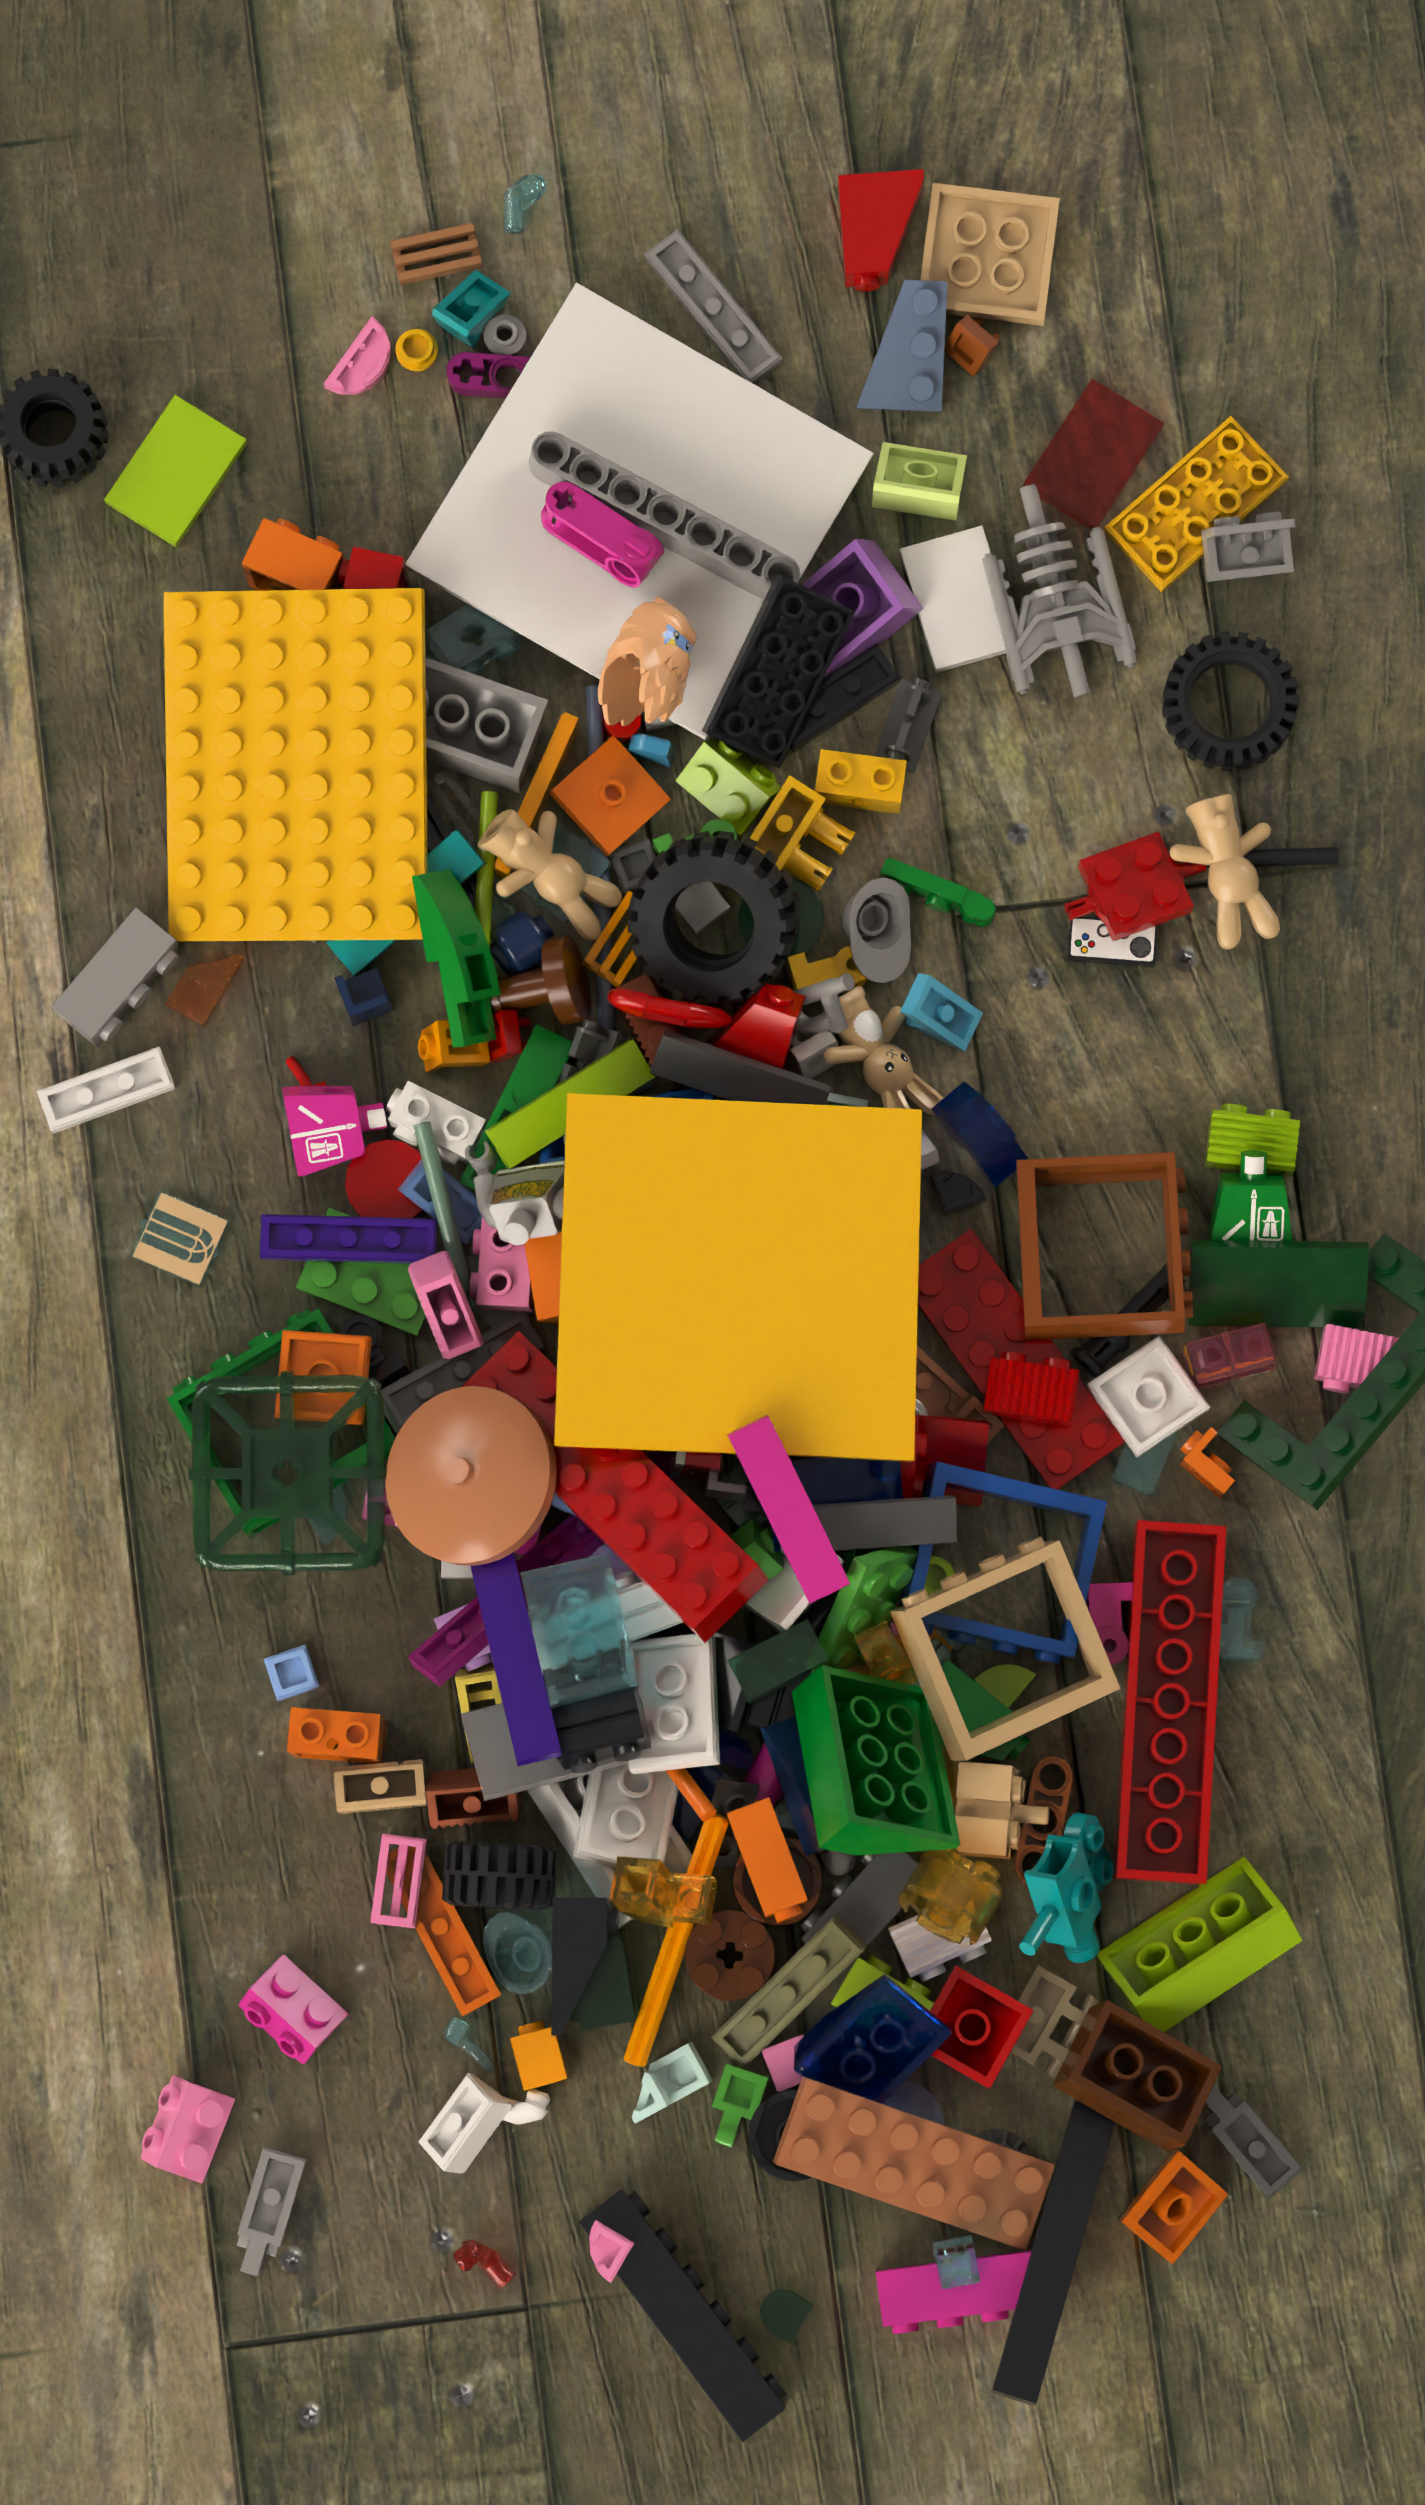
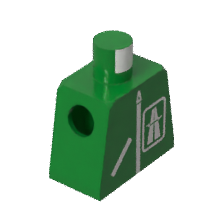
M1257 1150L1243 1151L1240 1158V1173L1220 1174L1207 1230V1240L1293 1241L1284 1179L1281 1174L1266 1173V1152Z

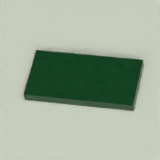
M1191 1240L1189 1291H1192L1193 1318H1188V1325L1325 1327L1326 1324H1332L1347 1328H1365L1369 1244L1368 1242Z

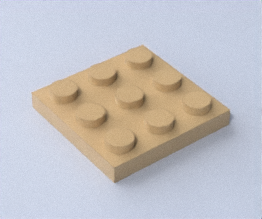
M940 183L932 184L920 280L947 281L946 314L957 316L969 315L973 318L1044 326L1060 198Z

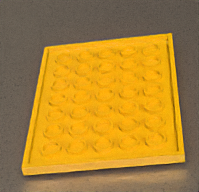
M423 588L164 592L169 934L176 941L423 940L412 876L427 873L428 855L425 590Z

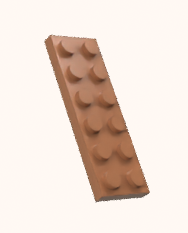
M804 2076L800 2082L773 2163L778 2166L1025 2251L1055 2168V2164Z

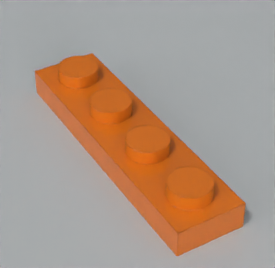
M408 1846L401 1900L407 1913L416 1847ZM399 1847L392 1850L389 1854L387 1876L393 1887ZM425 1853L416 1931L463 2017L502 1996L455 1905H450L442 1900L443 1883L428 1854Z

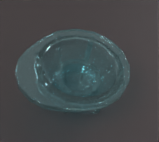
M513 1912L498 1913L488 1921L484 1928L483 1945L490 1968L497 1981L507 1990L517 1994L533 1993L544 1986L552 1971V1942L550 1934L544 1932L523 1916Z

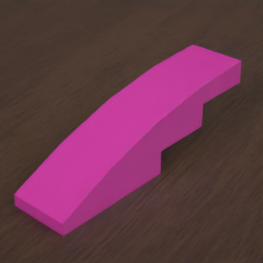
M765 1415L728 1433L727 1436L809 1604L849 1585L850 1582L769 1416Z

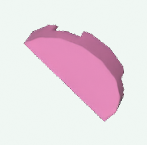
M373 316L324 382L325 389L340 395H357L372 389L384 378L391 363V345L384 327Z

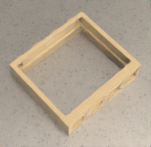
M1042 1536L1031 1541L1023 1542L1017 1546L1018 1554L1005 1559L1003 1554L990 1557L978 1564L981 1569L980 1571L966 1576L964 1571L948 1576L940 1581L941 1589L927 1594L926 1589L913 1592L908 1597L901 1599L904 1606L890 1611L951 1760L967 1761L1121 1689L1060 1540L1044 1542ZM1044 1562L1067 1620L1070 1619L1078 1637L1077 1645L1090 1676L968 1733L921 1618Z

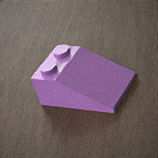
M854 539L802 584V586L855 611L824 678L875 644L878 645L892 636L924 609L875 540Z

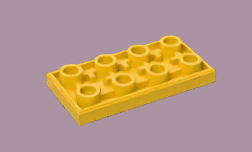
M1230 416L1104 527V532L1162 593L1204 556L1201 530L1213 528L1214 519L1240 516V523L1243 522L1287 483L1289 476L1242 426Z

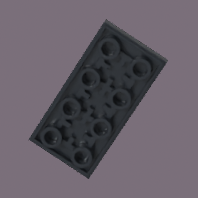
M776 574L705 722L702 732L780 769L855 611L780 574Z

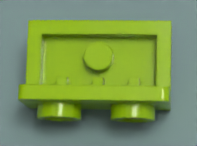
M712 737L703 742L675 781L718 818L731 823L736 833L742 836L747 833L770 800L776 797L781 786L775 782L776 777L769 769L760 764H754L742 754L743 751Z

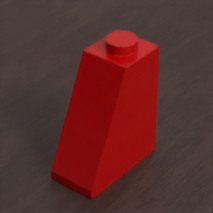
M923 169L838 175V203L845 287H854L857 291L867 292L879 289L880 285L888 284L923 193Z
M764 982L765 986H762L757 993H753L731 1016L733 1022L730 1025L720 1027L705 1043L784 1070L806 996L795 993L786 986H774Z

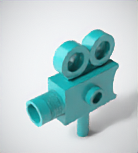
M1074 1813L1066 1824L1064 1837L1049 1834L1046 1838V1846L1041 1858L1032 1870H1026L1024 1873L1037 1913L1036 1919L1019 1944V1948L1024 1954L1029 1956L1035 1955L1044 1939L1046 1942L1062 1945L1067 1959L1075 1963L1087 1962L1098 1954L1100 1944L1093 1926L1094 1920L1102 1909L1098 1892L1111 1882L1115 1865L1109 1851L1102 1847L1104 1843V1829L1100 1826L1096 1816Z

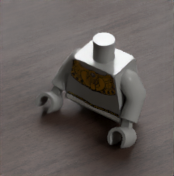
M484 1141L485 1153L477 1158L471 1145L466 1147V1159L478 1173V1176L474 1178L478 1210L486 1223L491 1228L497 1229L502 1241L513 1245H523L528 1239L552 1236L562 1231L565 1160L513 1167L511 1169H500L494 1175L491 1174V1171L496 1167L498 1159L490 1145Z

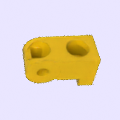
M851 946L841 949L834 957L812 963H807L805 953L787 958L786 967L793 990L830 978L841 977L845 973H849L853 977L854 988L863 986L868 981L854 964Z

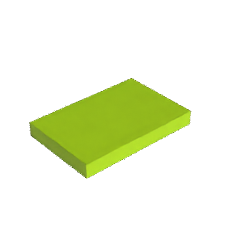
M174 395L104 501L110 507L178 548L248 444L247 439L177 395Z

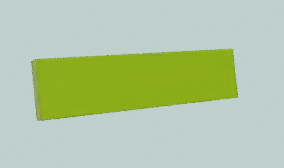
M629 1039L486 1129L485 1132L506 1168L511 1169L565 1135L567 1093L626 1096L655 1076L650 1073V1067L634 1039Z

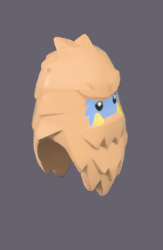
M660 597L655 598L654 602H644L632 611L633 615L624 622L620 629V635L607 652L608 656L601 672L598 686V701L602 705L607 725H615L621 721L622 726H627L634 721L637 715L640 716L644 710L645 721L648 724L659 717L660 721L664 722L671 716L675 708L683 702L691 664L689 656L692 647L696 644V632L692 629L691 624L682 612Z

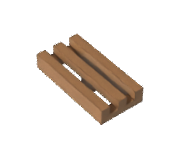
M473 223L390 241L400 286L483 268ZM468 238V241L445 245L405 255L401 254L402 252L411 251L415 249L425 248L429 246H434L438 244ZM471 251L472 257L405 271L404 266L437 260Z

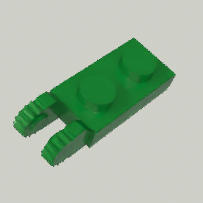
M890 857L885 860L879 878L895 880L903 886L908 897L910 893L926 899V906L942 913L948 914L951 909L960 912L964 923L971 926L974 924L976 928L978 926L981 928L987 927L993 921L994 911H996L995 903L992 902L993 899L985 898L983 894L970 890L967 887Z

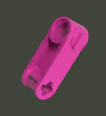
M559 482L548 489L545 505L541 511L543 527L550 534L609 572L620 583L632 588L639 587L664 554L661 542L649 531L636 526L570 482ZM569 495L572 496L571 502L568 501ZM554 517L557 518L556 523H553Z

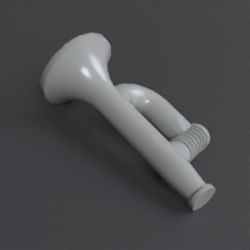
M845 973L841 977L830 978L794 990L795 993L806 996L803 1006L821 1000L825 1013L814 1017H808L801 1011L796 1030L809 1035L831 1030L833 1033H839L847 1029L848 1025L837 994L854 988L853 977L849 973ZM754 992L748 993V995H747L745 1001H746Z

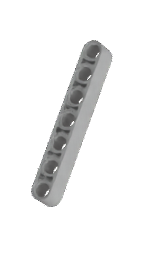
M553 431L544 432L533 441L529 468L538 480L549 486L559 482H570L578 486L636 526L652 533L661 542L663 547L764 600L772 585L768 575L775 572L784 574L788 579L796 583L799 582L800 568L797 562L790 556L564 435ZM544 450L554 451L559 455L560 461L554 464L545 463L540 459L539 453ZM588 470L595 473L599 480L594 484H585L578 479L577 474ZM620 491H628L635 495L637 501L631 505H625L616 499L615 494ZM659 511H665L674 517L675 522L671 525H662L654 519L653 515ZM696 532H705L711 536L713 543L708 546L698 545L694 542L691 535ZM735 552L745 553L749 556L751 564L738 566L732 562L730 555Z

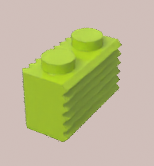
M1222 1104L1221 1110L1213 1109L1210 1114L1204 1167L1240 1171L1241 1152L1257 1150L1267 1153L1266 1173L1281 1174L1286 1178L1291 1177L1295 1170L1300 1120L1290 1119L1291 1113L1284 1110L1266 1109L1264 1116L1247 1114V1107L1243 1105Z

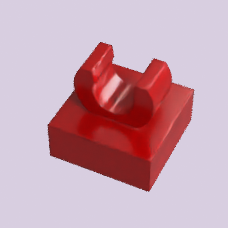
M501 1010L493 1014L497 1039L488 1041L489 1063L504 1062L523 1052L527 1042L521 1041L519 1030L530 1026L531 1022L528 1018H517L516 1010Z

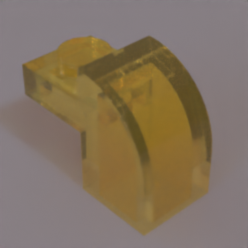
M618 1856L609 1899L623 1914L645 1923L664 1927H673V1922L710 1925L718 1881L714 1876L671 1873L659 1859Z

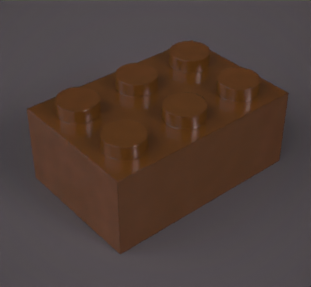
M1105 2000L1089 2008L1052 2086L1169 2152L1186 2145L1222 2065L1114 2003Z

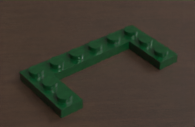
M1385 1233L1369 1251L1368 1278L1419 1315L1309 1446L1305 1445L1245 1400L1217 1433L1223 1442L1317 1511L1425 1383V1261Z

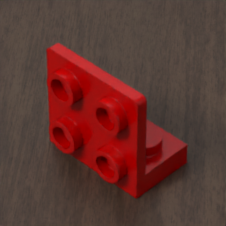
M915 1415L914 1461H897L894 1499L921 1498L927 1467L930 1463L941 1462L985 1473L989 1432L988 1421ZM945 1487L944 1496H954L958 1505L980 1506L982 1504L983 1495Z

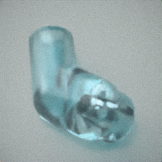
M525 175L504 193V232L519 234L525 231V211L546 192L547 184L541 175Z

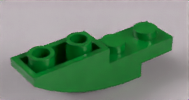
M450 869L412 876L426 962L438 961L453 1048L496 1040L490 997L499 996L501 993L490 948L470 900Z
M536 1024L474 1150L477 1158L485 1153L484 1141L490 1145L498 1159L496 1167L491 1171V1174L494 1175L497 1170L507 1168L485 1130L555 1087L564 1064L569 1058L568 1053L573 1041ZM468 1163L459 1182L475 1191L474 1178L478 1176V1173L470 1163Z

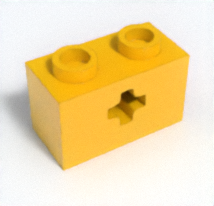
M820 749L815 792L826 798L823 803L825 805L900 814L907 761Z

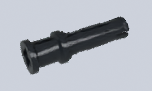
M1167 1263L1117 1314L1135 1313L1156 1291L1157 1293L1137 1313L1156 1312L1169 1298ZM1132 1335L1090 1337L1080 1348L1074 1347L1070 1354L1088 1374L1097 1378L1103 1374L1101 1369L1118 1352L1124 1353L1129 1348V1338Z

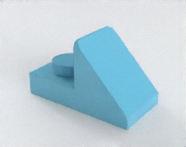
M918 973L900 1010L901 1013L907 1016L905 1024L910 1028L964 1052L983 1015V1012L935 978L922 973Z

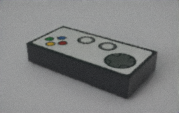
M1081 916L1075 918L1072 921L1070 920L1067 961L1154 968L1158 925L1112 941L1104 922L1098 917Z

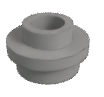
M499 315L487 323L484 329V342L492 354L515 356L525 346L526 330L518 318L512 315ZM502 329H508L513 335L509 340L502 341L497 337L498 332Z

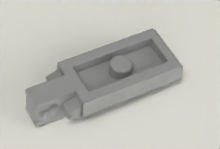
M263 2147L237 2235H239L237 2246L246 2248L240 2272L258 2277L260 2276L265 2256H277L279 2247H282L307 2159Z

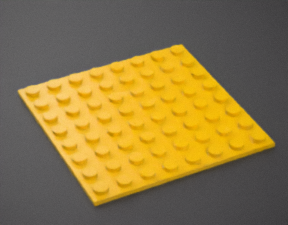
M567 1093L554 1446L736 1454L727 1434L768 1415L788 1456L914 1461L922 1110Z

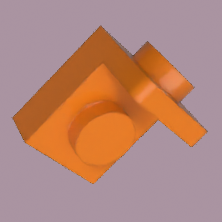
M1212 1427L1204 1435L1196 1430L1180 1449L1186 1456L1179 1465L1220 1499L1235 1481L1229 1476L1232 1469L1215 1454L1212 1453L1207 1457L1202 1453L1218 1432Z

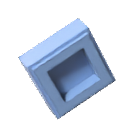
M307 1645L264 1658L278 1702L320 1688Z

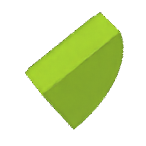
M1003 1664L983 1671L974 1681L1009 1708L1036 1674L1018 1665Z

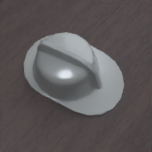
M883 877L870 880L846 903L842 915L843 928L850 938L853 961L859 972L870 981L886 983L897 979L905 971L910 961V903L903 886L895 880Z

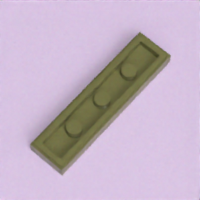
M836 1914L711 2038L744 2069L867 1948V1945Z

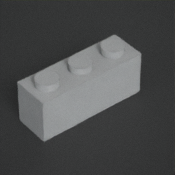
M136 907L51 1007L60 1018L94 1046L97 1047L102 1040L109 1042L121 1029L123 1022L120 1019L130 1007L137 1009L149 996L151 988L148 986L159 973L165 976L177 963L179 955L176 953L179 951L180 946L175 938Z

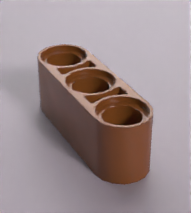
M1059 1757L1042 1759L1033 1768L1030 1776L1025 1805L1048 1807L1055 1818V1826L1050 1833L1041 1834L1036 1832L1030 1823H1021L1022 1830L1018 1849L1015 1851L1013 1870L1016 1877L1024 1884H1027L1024 1877L1025 1872L1022 1868L1024 1856L1028 1853L1042 1855L1046 1846V1838L1049 1834L1062 1836L1073 1773L1070 1765ZM1047 1765H1054L1063 1773V1784L1056 1790H1049L1040 1782V1771Z

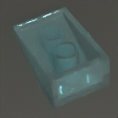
M609 1553L521 1572L532 1631L550 1707L555 1708L632 1687L638 1693L637 1673Z

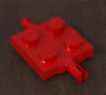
M1159 831L1081 859L1078 869L1086 884L1087 896L1066 902L1064 904L1066 914H1068V918L1072 921L1075 918L1094 912L1104 922L1112 941L1119 940L1192 913L1194 904L1185 888L1184 878L1205 872L1206 865L1173 860Z

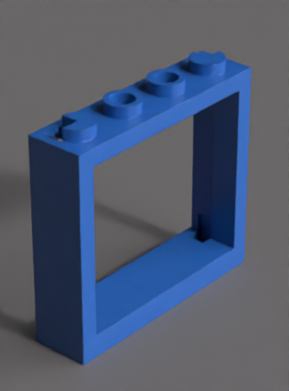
M941 1462L928 1464L922 1497L944 1496L945 1487L947 1486L1084 1518L1073 1574L1086 1603L1107 1501ZM933 1544L911 1545L912 1548L918 1551V1555L912 1566V1578L901 1590L898 1608L904 1606L901 1599L908 1597L913 1592L924 1589ZM938 1612L921 1618L928 1635L932 1636L934 1628L950 1632L949 1640L958 1643L975 1645L976 1638L991 1641V1650L1017 1655L1018 1648L1035 1652L1034 1660L1058 1665L1061 1658H1075L1078 1637L1070 1619L1067 1620L1065 1614L1059 1640Z

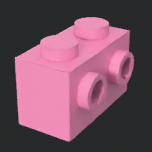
M482 1217L481 1229H474L473 1255H479L478 1272L471 1273L470 1298L476 1299V1305L485 1311H525L527 1313H534V1299L524 1244L513 1245L502 1241L497 1229L491 1228Z

